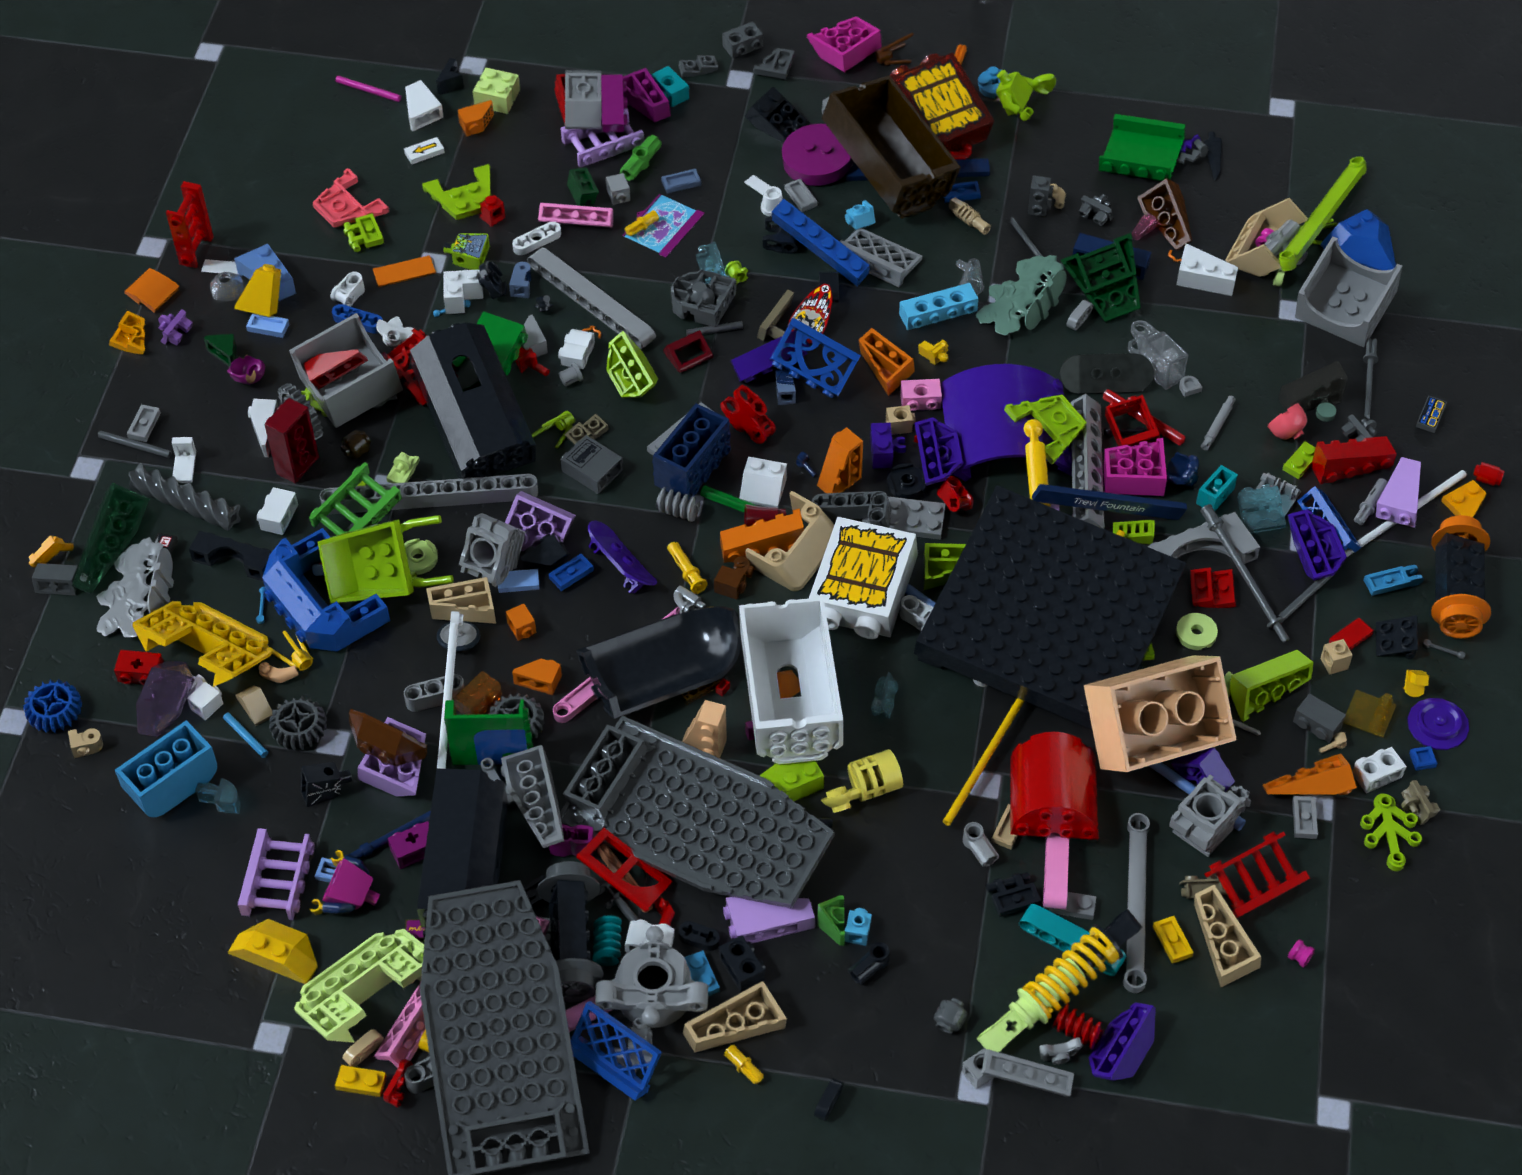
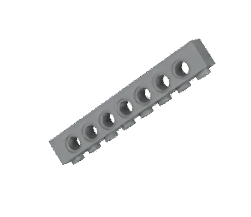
M1084 394L1071 402V405L1087 422L1083 430L1071 443L1072 488L1103 492L1101 405L1087 394ZM1073 507V517L1104 529L1103 510Z

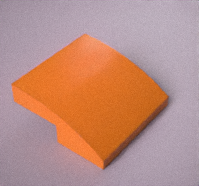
M149 268L124 293L137 304L142 303L155 313L179 290V285L160 272Z

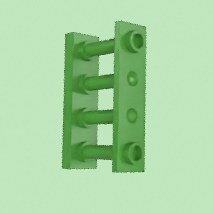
M364 462L353 470L352 475L319 508L317 507L311 512L309 519L314 528L321 522L336 535L366 528L369 525L377 524L402 499L401 492L396 486H393L390 490L383 488L368 475L370 473L369 467ZM363 481L381 495V499L377 503L372 504L354 488ZM347 495H350L368 511L363 517H357L340 502ZM335 508L354 525L349 531H344L326 516Z

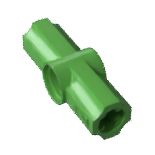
M654 135L648 136L640 146H636L633 149V155L620 169V174L624 173L626 180H633L641 170L648 168L649 160L662 146L658 137Z

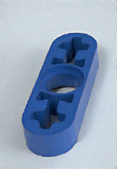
M343 304L333 307L332 315L335 322L339 323L357 313L359 317L363 318L361 322L366 332L379 333L376 325L379 319L383 320L381 316Z

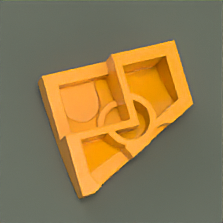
M127 310L119 322L118 329L110 339L109 346L130 353L144 354L145 318Z

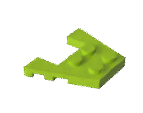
M487 164L473 168L478 182L443 191L438 179L422 183L423 190L426 193L428 192L433 200L438 201L442 208L456 220L481 213L480 204L487 196H491L490 165Z
M1063 395L1040 398L1035 402L1023 401L1018 405L1007 404L1004 408V411L1014 422L1030 414L1041 422L1043 429L1054 440L1045 446L1046 459L1051 465L1056 462L1087 423Z

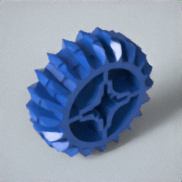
M50 679L48 684L42 682V686H34L35 691H28L29 697L25 698L23 709L30 725L36 727L38 731L43 729L47 733L52 729L55 733L58 728L64 731V726H71V721H77V715L81 714V696L73 685L70 686V683L67 681L62 683L58 679L54 683Z

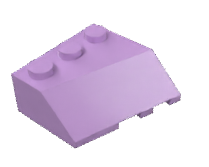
M520 491L516 494L505 523L526 531L521 551H524L532 545L535 547L540 544V539L549 533L550 535H558L563 543L576 515Z
M387 717L384 723L405 732L417 741L425 744L426 733ZM365 754L358 766V780L396 797L416 795L422 759L394 766L390 763L385 764L371 754Z

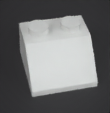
M748 457L739 498L755 505L778 507L787 480V464Z

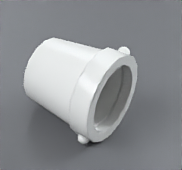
M767 187L763 192L761 211L766 216H772L773 209L783 200L782 192L778 187Z

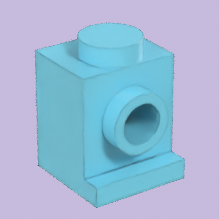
M866 200L862 201L863 205H855L851 209L846 210V222L855 230L876 223L873 206Z
M856 908L855 911L850 910L845 928L844 942L866 946L872 914H869L863 908Z

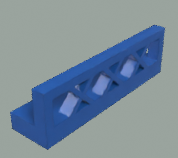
M1314 486L1297 500L1302 510L1308 509L1314 515L1317 514V511H1323L1322 518L1326 521L1328 519V522L1334 525L1339 539L1343 542L1344 551L1349 548L1356 553L1362 548L1324 491ZM1313 497V507H1307L1305 503Z

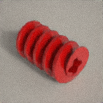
M1066 1004L1059 1011L1052 1028L1057 1025V1031L1061 1033L1065 1030L1067 1037L1074 1033L1073 1039L1082 1038V1045L1084 1046L1090 1042V1049L1094 1050L1104 1032V1029H1101V1022L1099 1021L1095 1026L1092 1025L1093 1017L1085 1021V1013L1077 1017V1009L1074 1008L1071 1012H1068L1069 1005Z

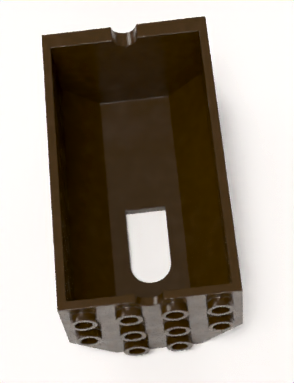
M890 76L864 82L859 88L857 86H850L846 89L830 93L822 120L893 213H896L902 219L930 210L936 205L935 201L942 195L945 197L951 192L960 171V165Z

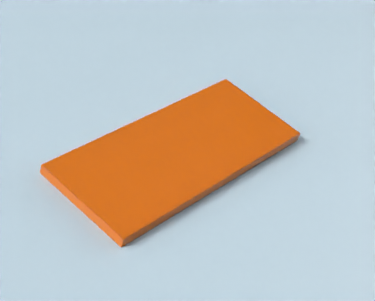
M430 255L373 269L378 287L436 274Z

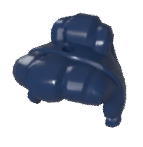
M1176 452L1166 470L1167 481L1172 484L1188 487L1196 484L1199 478V459L1197 456H1186Z

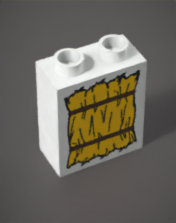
M837 517L809 598H824L829 630H836L839 626L854 629L859 636L867 639H876L878 635L891 637L900 610L901 600L905 595L918 556L916 534Z

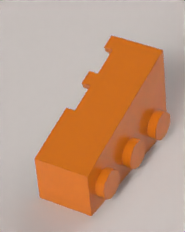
M873 328L859 339L862 356L888 396L901 385V381L908 379L915 372L913 358Z
M847 427L832 437L817 486L825 493H842L862 478L863 440Z

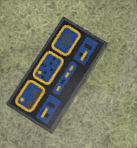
M1428 396L1416 427L1435 433L1447 402Z

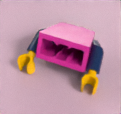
M337 850L335 853L340 858H331L336 869L322 899L325 902L322 904L318 899L312 900L313 904L319 905L317 909H310L315 915H320L323 912L331 914L353 912L360 908L364 901L374 906L380 896L379 893L369 889L373 878L369 875V871L362 860L348 855L344 856L341 850Z

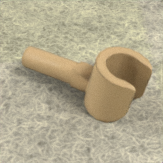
M1339 732L1335 734V741L1320 748V753L1322 754L1336 747L1338 749L1345 748L1347 745L1345 733Z

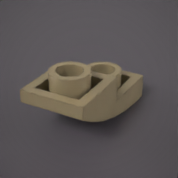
M595 414L583 425L580 422L577 423L565 436L575 445L577 441L583 439L586 435L595 440L610 428Z

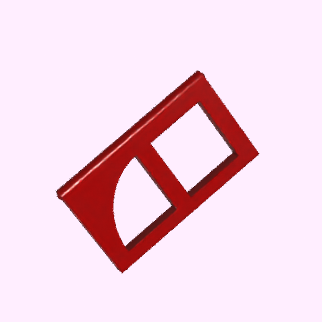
M603 828L576 856L577 859L645 912L649 910L673 882L658 869L635 857L632 849L606 828ZM604 840L628 858L615 873L591 855ZM635 865H638L659 883L649 887H639L629 884L622 879Z

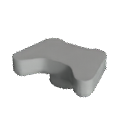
M1075 1038L1069 1042L1057 1045H1041V1059L1043 1061L1052 1060L1053 1065L1068 1062L1070 1056L1075 1055L1082 1048L1081 1038Z

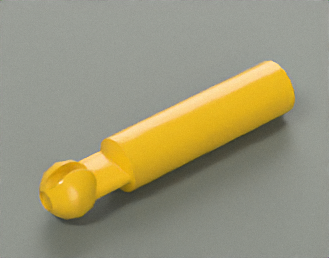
M1037 419L1028 420L1023 428L1026 436L1030 438V442L1025 445L1030 499H1032V494L1039 484L1049 485L1045 444L1039 441V436L1043 432V426ZM1041 503V504H1044V505H1046V506L1051 507V504Z

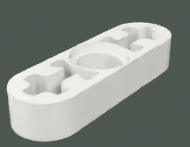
M548 222L515 238L512 242L514 253L525 255L558 239L561 236L560 224ZM536 236L541 237V239L538 241H535L532 238Z

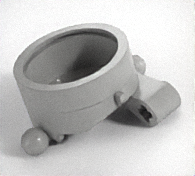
M652 926L646 932V938L649 942L640 943V946L632 949L622 958L615 979L597 982L595 1005L602 1010H621L625 1017L632 1022L637 1018H642L646 1025L651 1028H658L674 1023L686 1011H705L708 1007V985L691 980V973L683 955L674 948L669 947V944L661 942L664 936L662 929L658 926ZM652 965L660 966L668 973V980L665 985L654 990L644 988L637 980L640 971Z

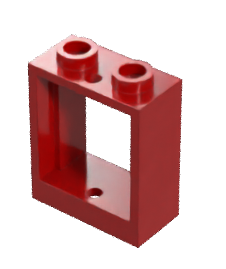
M1143 395L1131 396L1125 401L1113 402L1106 406L1105 416L1118 446L1129 445L1132 447L1139 445L1143 441L1152 443L1159 439L1160 434ZM1139 409L1148 431L1123 439L1114 417Z

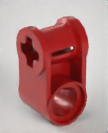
M952 475L943 481L937 491L938 497L943 500L952 512H957L960 509L967 511L973 507L974 500L972 495L964 488L960 480Z

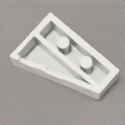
M1185 244L1177 285L1232 296L1238 267Z

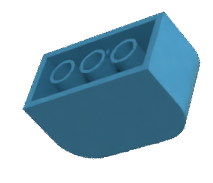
M186 720L115 769V772L123 790L149 817H159L205 786L216 773L217 762L210 744Z

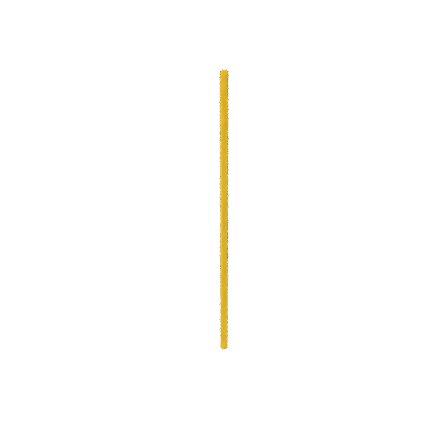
M1118 530L1116 534L1124 537L1125 532ZM1019 698L1015 700L943 820L945 825L950 826L1025 702L1024 700Z

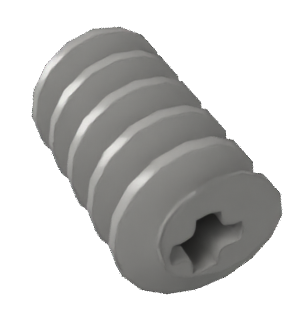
M663 487L657 497L656 509L669 515L673 513L675 517L680 516L681 519H688V521L693 522L698 515L701 504L700 501L695 503L696 497L694 496L688 501V494H685L683 499L681 498V492L674 496V490L672 489L667 494L666 487Z

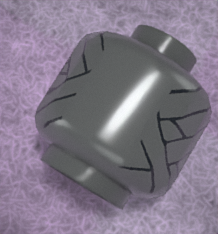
M952 998L951 1001L943 1000L934 1015V1020L937 1023L936 1027L948 1034L958 1032L968 1015L967 1011L963 1008L964 1003L955 998Z

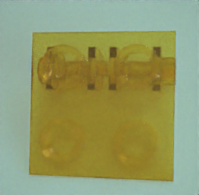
M1356 690L1347 710L1344 723L1383 738L1396 704H1393L1390 694L1386 693L1377 698Z

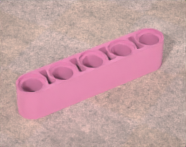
M1051 833L1046 837L1043 908L1066 910L1069 838H1061L1058 833Z

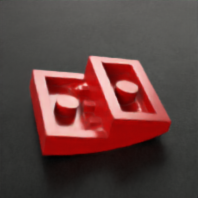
M1211 567L1190 570L1192 603L1194 606L1206 608L1236 607L1232 569L1215 572L1211 571Z

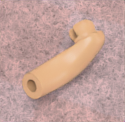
M267 662L259 665V674L263 678L276 683L286 682L299 675L295 666L276 668Z

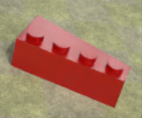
M1387 436L1364 438L1359 442L1356 439H1349L1347 443L1333 440L1331 444H1325L1324 441L1317 442L1311 468L1320 484L1332 483L1336 480L1352 478L1356 475L1368 474L1380 469H1388L1393 466L1397 453Z

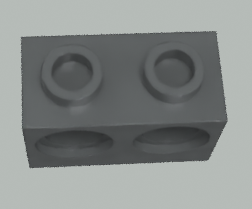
M753 21L722 33L723 47L732 58L763 47V33Z

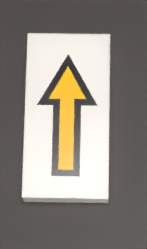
M437 137L404 148L405 155L411 164L445 153L444 147Z

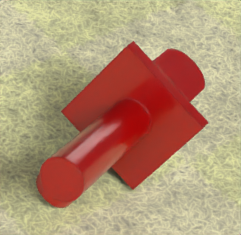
M521 347L519 349L516 364L519 366L521 373L528 367H531L542 375L548 376L550 370L537 362L536 353L533 352L532 348L525 350Z

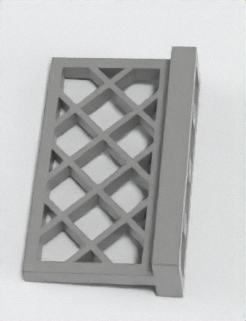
M862 228L855 230L845 241H839L870 265L869 274L897 287L903 284V279L922 260V255ZM859 235H862V236H864V237H866V238H864V239H858V236H859ZM873 243H879L882 246H874ZM861 244H869L870 246L861 247ZM895 250L898 253H890L889 251ZM877 251H885L886 254H877ZM909 257H910V258H912V259H914V260H908V261H906L905 258H909ZM901 258L902 261L893 262V259Z

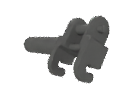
M608 882L600 886L598 895L609 891L613 896L610 904L608 902L605 903L607 909L617 905L630 922L640 920L622 899L624 896L622 893L618 892L615 894L611 890L614 887Z

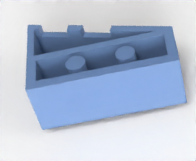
M268 244L234 258L238 274L240 276L244 275L248 279H251L255 270L264 264H271L275 268L281 269L278 301L296 294L292 276Z

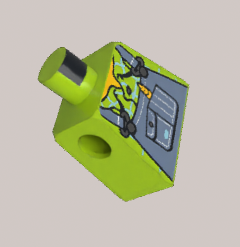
M460 233L457 235L455 243L445 242L444 253L452 254L453 264L470 270H479V265L485 262L490 248L488 234Z

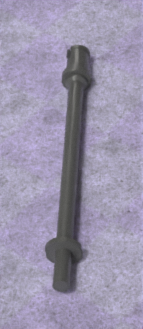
M1211 504L1204 506L1200 512L1208 523L1207 527L1210 531L1216 532L1270 621L1267 624V628L1275 629L1282 643L1288 642L1290 638L1281 625L1284 619L1282 617L1277 618L1223 530V520L1218 518Z

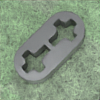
M1083 300L1069 316L1066 326L1076 331L1090 315L1093 304Z

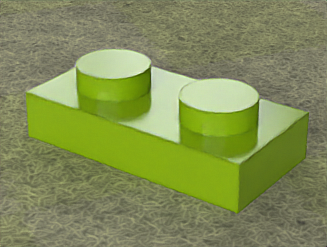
M1304 442L1283 465L1282 470L1300 479L1311 467L1316 447Z

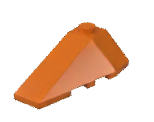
M1342 754L1316 761L1313 768L1305 769L1302 767L1297 770L1294 776L1284 775L1263 784L1267 794L1346 795L1357 787L1350 764Z

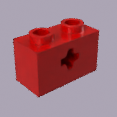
M120 650L114 672L118 682L124 684L134 683L145 686H159L165 664L161 653Z

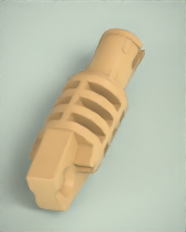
M956 197L950 200L949 209L961 221L970 227H975L983 235L990 231L991 225L984 221L975 209Z

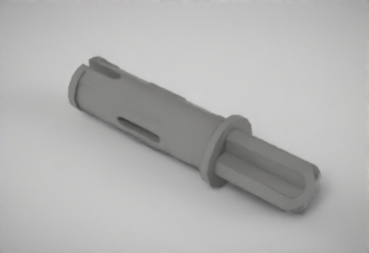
M1378 479L1366 500L1360 504V510L1354 518L1355 523L1363 525L1368 516L1375 512L1377 502L1388 483L1385 479Z

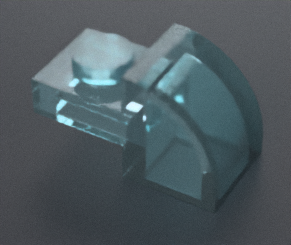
M221 779L219 786L212 783L197 784L196 793L199 802L216 804L218 812L239 814L241 809L240 799L235 786L230 781Z

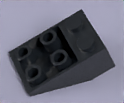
M774 86L753 104L745 114V117L757 129L783 143L797 129L811 125Z

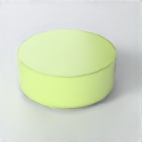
M1282 268L1276 270L1273 280L1274 286L1280 287L1283 283L1285 271Z

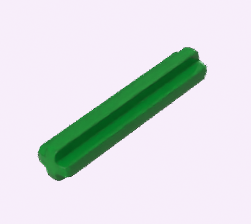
M706 485L701 489L700 495L702 497L744 512L745 504L756 506L751 502Z

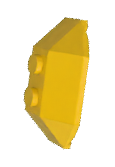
M270 919L239 933L228 951L230 955L303 984L310 981L318 967L308 935Z

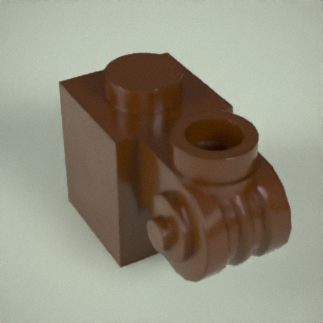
M744 556L735 558L734 569L721 566L714 579L715 593L736 600L740 593H744L747 585L746 579L747 577H752L755 569L754 566L750 565L748 558Z

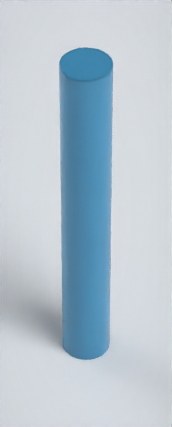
M229 712L224 714L223 719L262 758L268 755V751Z

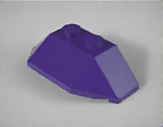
M934 417L915 422L926 486L946 480L964 464L957 431L939 422Z
M1308 509L1288 514L1293 543L1306 575L1313 580L1333 576L1347 559L1334 525L1314 515Z
M1135 1002L1130 1006V1009L1122 1012L1109 1023L1089 1056L1094 1077L1118 1080L1134 1076L1154 1042L1155 1007L1153 1005Z

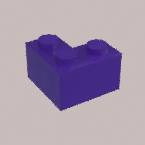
M1208 748L1177 757L1171 762L1176 773L1186 780H1195L1197 784L1204 777L1207 778L1211 775L1213 780L1225 787L1226 792L1235 782L1229 768L1226 767L1220 757V753L1215 748Z

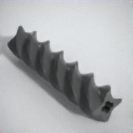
M140 463L135 470H131L128 473L130 477L129 489L137 490L146 496L156 498L162 503L172 505L174 508L188 512L194 517L204 519L210 524L221 526L227 531L234 524L240 522V505L229 507L226 500L222 497L212 500L207 490L196 493L192 484L179 485L174 476L163 479L158 469L147 472L143 463Z

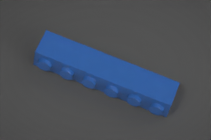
M783 198L773 209V222L858 287L867 277L870 268L867 262Z

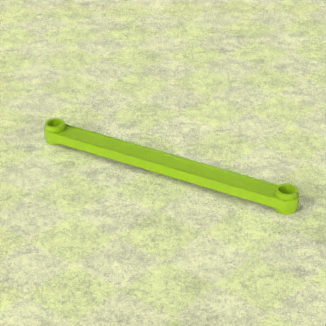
M1354 157L1350 160V164L1286 249L1279 254V263L1282 270L1291 271L1296 268L1298 261L1361 176L1366 173V161L1363 157Z

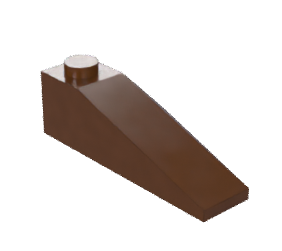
M1166 178L1137 197L1143 213L1149 217L1154 226L1163 233V236L1176 250L1192 242L1186 206L1178 183Z

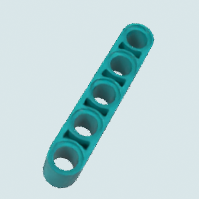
M1030 904L1019 921V925L1024 931L1063 952L1071 950V946L1075 942L1080 943V938L1083 935H1089L1088 931L1036 904ZM1121 950L1123 958L1113 964H1109L1107 961L1103 962L1106 966V970L1103 973L1109 976L1116 975L1126 958L1123 950Z

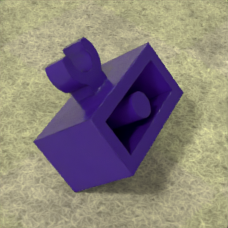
M871 423L870 441L873 469L892 468L893 451L898 453L906 452V445H899L905 444V437L892 439L891 423Z

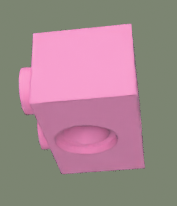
M940 379L901 381L900 395L902 406L909 405L911 411L941 409L942 393Z

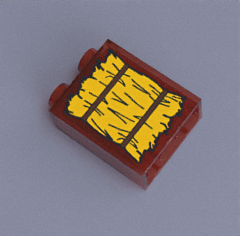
M953 52L942 57L938 53H934L924 58L919 66L909 69L907 65H903L891 72L890 77L948 151L957 152L962 149L964 144L972 146L987 140L994 124V119Z

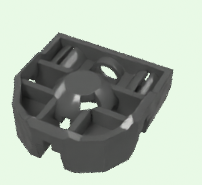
M702 269L697 272H688L681 277L678 276L671 286L673 313L679 318L685 319L690 312V314L694 315L695 322L714 327L718 325L736 295L735 278ZM710 277L711 282L708 285L705 283V279Z

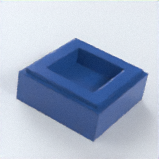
M1431 746L1410 749L1409 754L1416 771L1437 767L1438 763Z

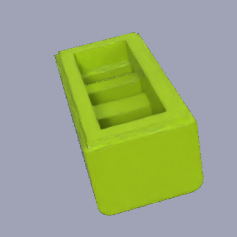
M1155 520L1114 522L1112 533L1116 534L1121 529L1125 532L1124 537L1141 544H1152Z

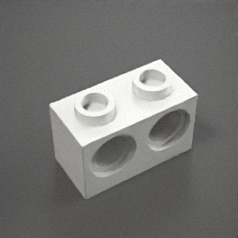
M1390 747L1385 750L1380 749L1367 758L1362 757L1355 762L1352 773L1365 793H1369L1402 778L1406 765L1395 750Z

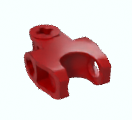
M741 385L733 392L734 398L729 396L720 403L721 409L737 431H746L755 443L762 444L768 436L775 433V424L767 417V407L761 398L747 386ZM740 391L746 393L747 400L741 396ZM727 403H730L735 411L729 410Z

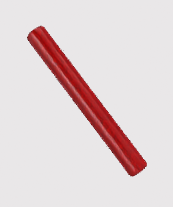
M1107 389L1103 394V399L1109 403L1126 400L1110 389ZM1139 409L1127 413L1145 424ZM1152 416L1159 434L1179 446L1184 443L1185 435Z

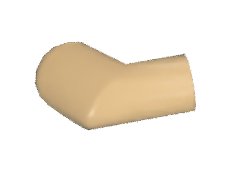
M1051 184L1054 186L1052 197L1056 199L1055 207L1062 209L1066 193L1057 184Z

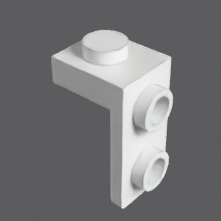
M172 438V447L175 453L173 476L178 483H192L196 459L193 438Z

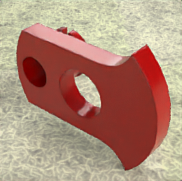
M407 1059L400 1061L395 1075L383 1094L384 1101L397 1108L401 1105L399 1100L402 1102L405 1095L400 1093V1090L405 1083L406 1069L413 1065L411 1061Z

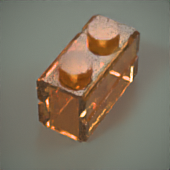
M484 671L480 672L453 698L456 710L465 715L485 714L487 707L501 698V685Z

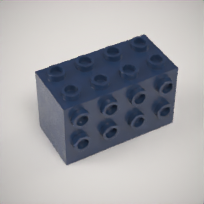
M696 403L654 453L652 460L654 485L661 489L666 487L667 492L671 489L674 490L675 496L678 492H681L682 499L685 494H688V501L692 496H695L702 483L707 482L710 473L719 467L723 457L730 453L731 433L729 419Z

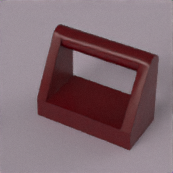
M700 330L667 345L663 349L666 357L679 373L713 358V354ZM696 343L704 354L681 364L675 352Z

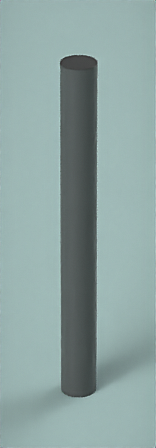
M102 430L98 433V438L170 458L172 454L170 450Z
M1333 576L1317 579L1285 608L1277 618L1282 617L1285 621Z

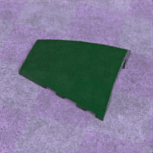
M1131 233L1113 239L1112 244L1081 256L1077 253L1060 260L1104 322L1141 309Z

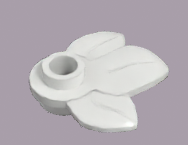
M398 316L392 318L388 323L379 319L376 325L377 331L383 336V342L390 347H397L413 334L411 330L414 329L412 327L403 328Z

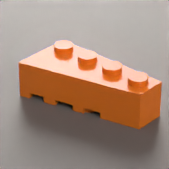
M800 508L793 510V514L784 516L783 513L775 515L776 519L766 522L763 519L758 520L749 527L744 524L720 531V545L724 563L734 562L735 558L739 556L747 558L745 552L747 548L763 557L774 548L788 552L804 531Z

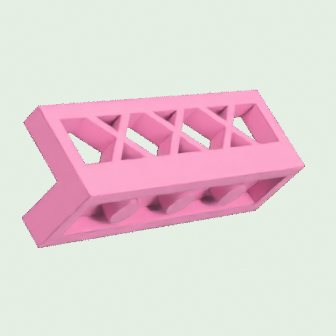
M420 984L374 1055L378 1060H389L397 1068L402 1059L409 1061L412 1059L419 1048L420 1038L426 1030L420 996Z

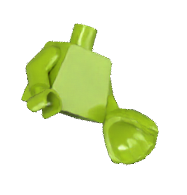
M1002 70L997 74L1000 83L996 93L1008 116L1020 114V118L1026 121L1034 112L1030 107L1025 108L1033 90L1040 94L1048 95L1056 85V77L1054 74L1049 73L1031 79L1021 75L1019 72L1008 74L1006 70Z

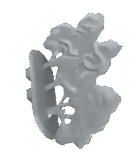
M150 537L143 539L139 544H132L125 552L119 554L113 560L115 569L121 572L124 577L121 581H114L106 591H102L96 596L100 605L109 606L110 608L100 617L96 628L103 636H107L120 628L124 637H137L132 626L133 622L144 617V612L147 609L151 613L170 602L168 590L173 588L174 580L171 577L173 571L172 557L168 549L163 548L160 542H152ZM144 561L151 562L150 566L152 567H146ZM153 571L151 584L147 585L146 577ZM148 593V599L147 601H144V597ZM143 607L141 611H136L137 608Z

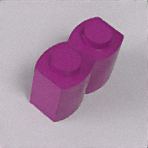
M562 824L564 841L549 846L550 854L555 856L573 854L577 856L594 838L593 828L587 825L570 827Z

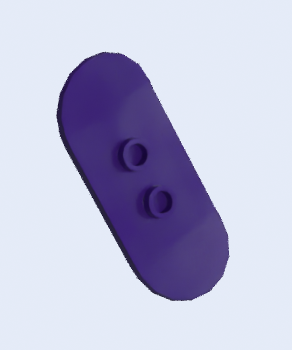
M591 521L589 523L588 532L591 541L588 547L595 549L597 545L594 553L601 554L603 552L614 566L626 576L623 586L630 588L632 585L631 589L628 590L629 593L635 594L644 585L657 584L656 578L626 548L614 531L599 521Z

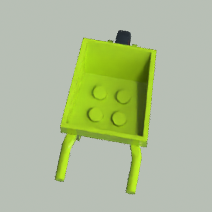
M440 515L410 519L400 524L398 519L317 541L321 561L312 564V572L315 576L325 575L324 579L330 603L366 600L376 593L380 598L405 596L414 592L413 586L428 587L454 582L452 575L427 579L417 577V573L410 572L402 532L413 527L439 524L442 522Z

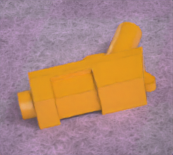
M49 536L41 544L42 546L29 556L30 561L28 563L33 568L38 563L46 564L60 551H73L74 545L73 543H65L63 539L57 536Z

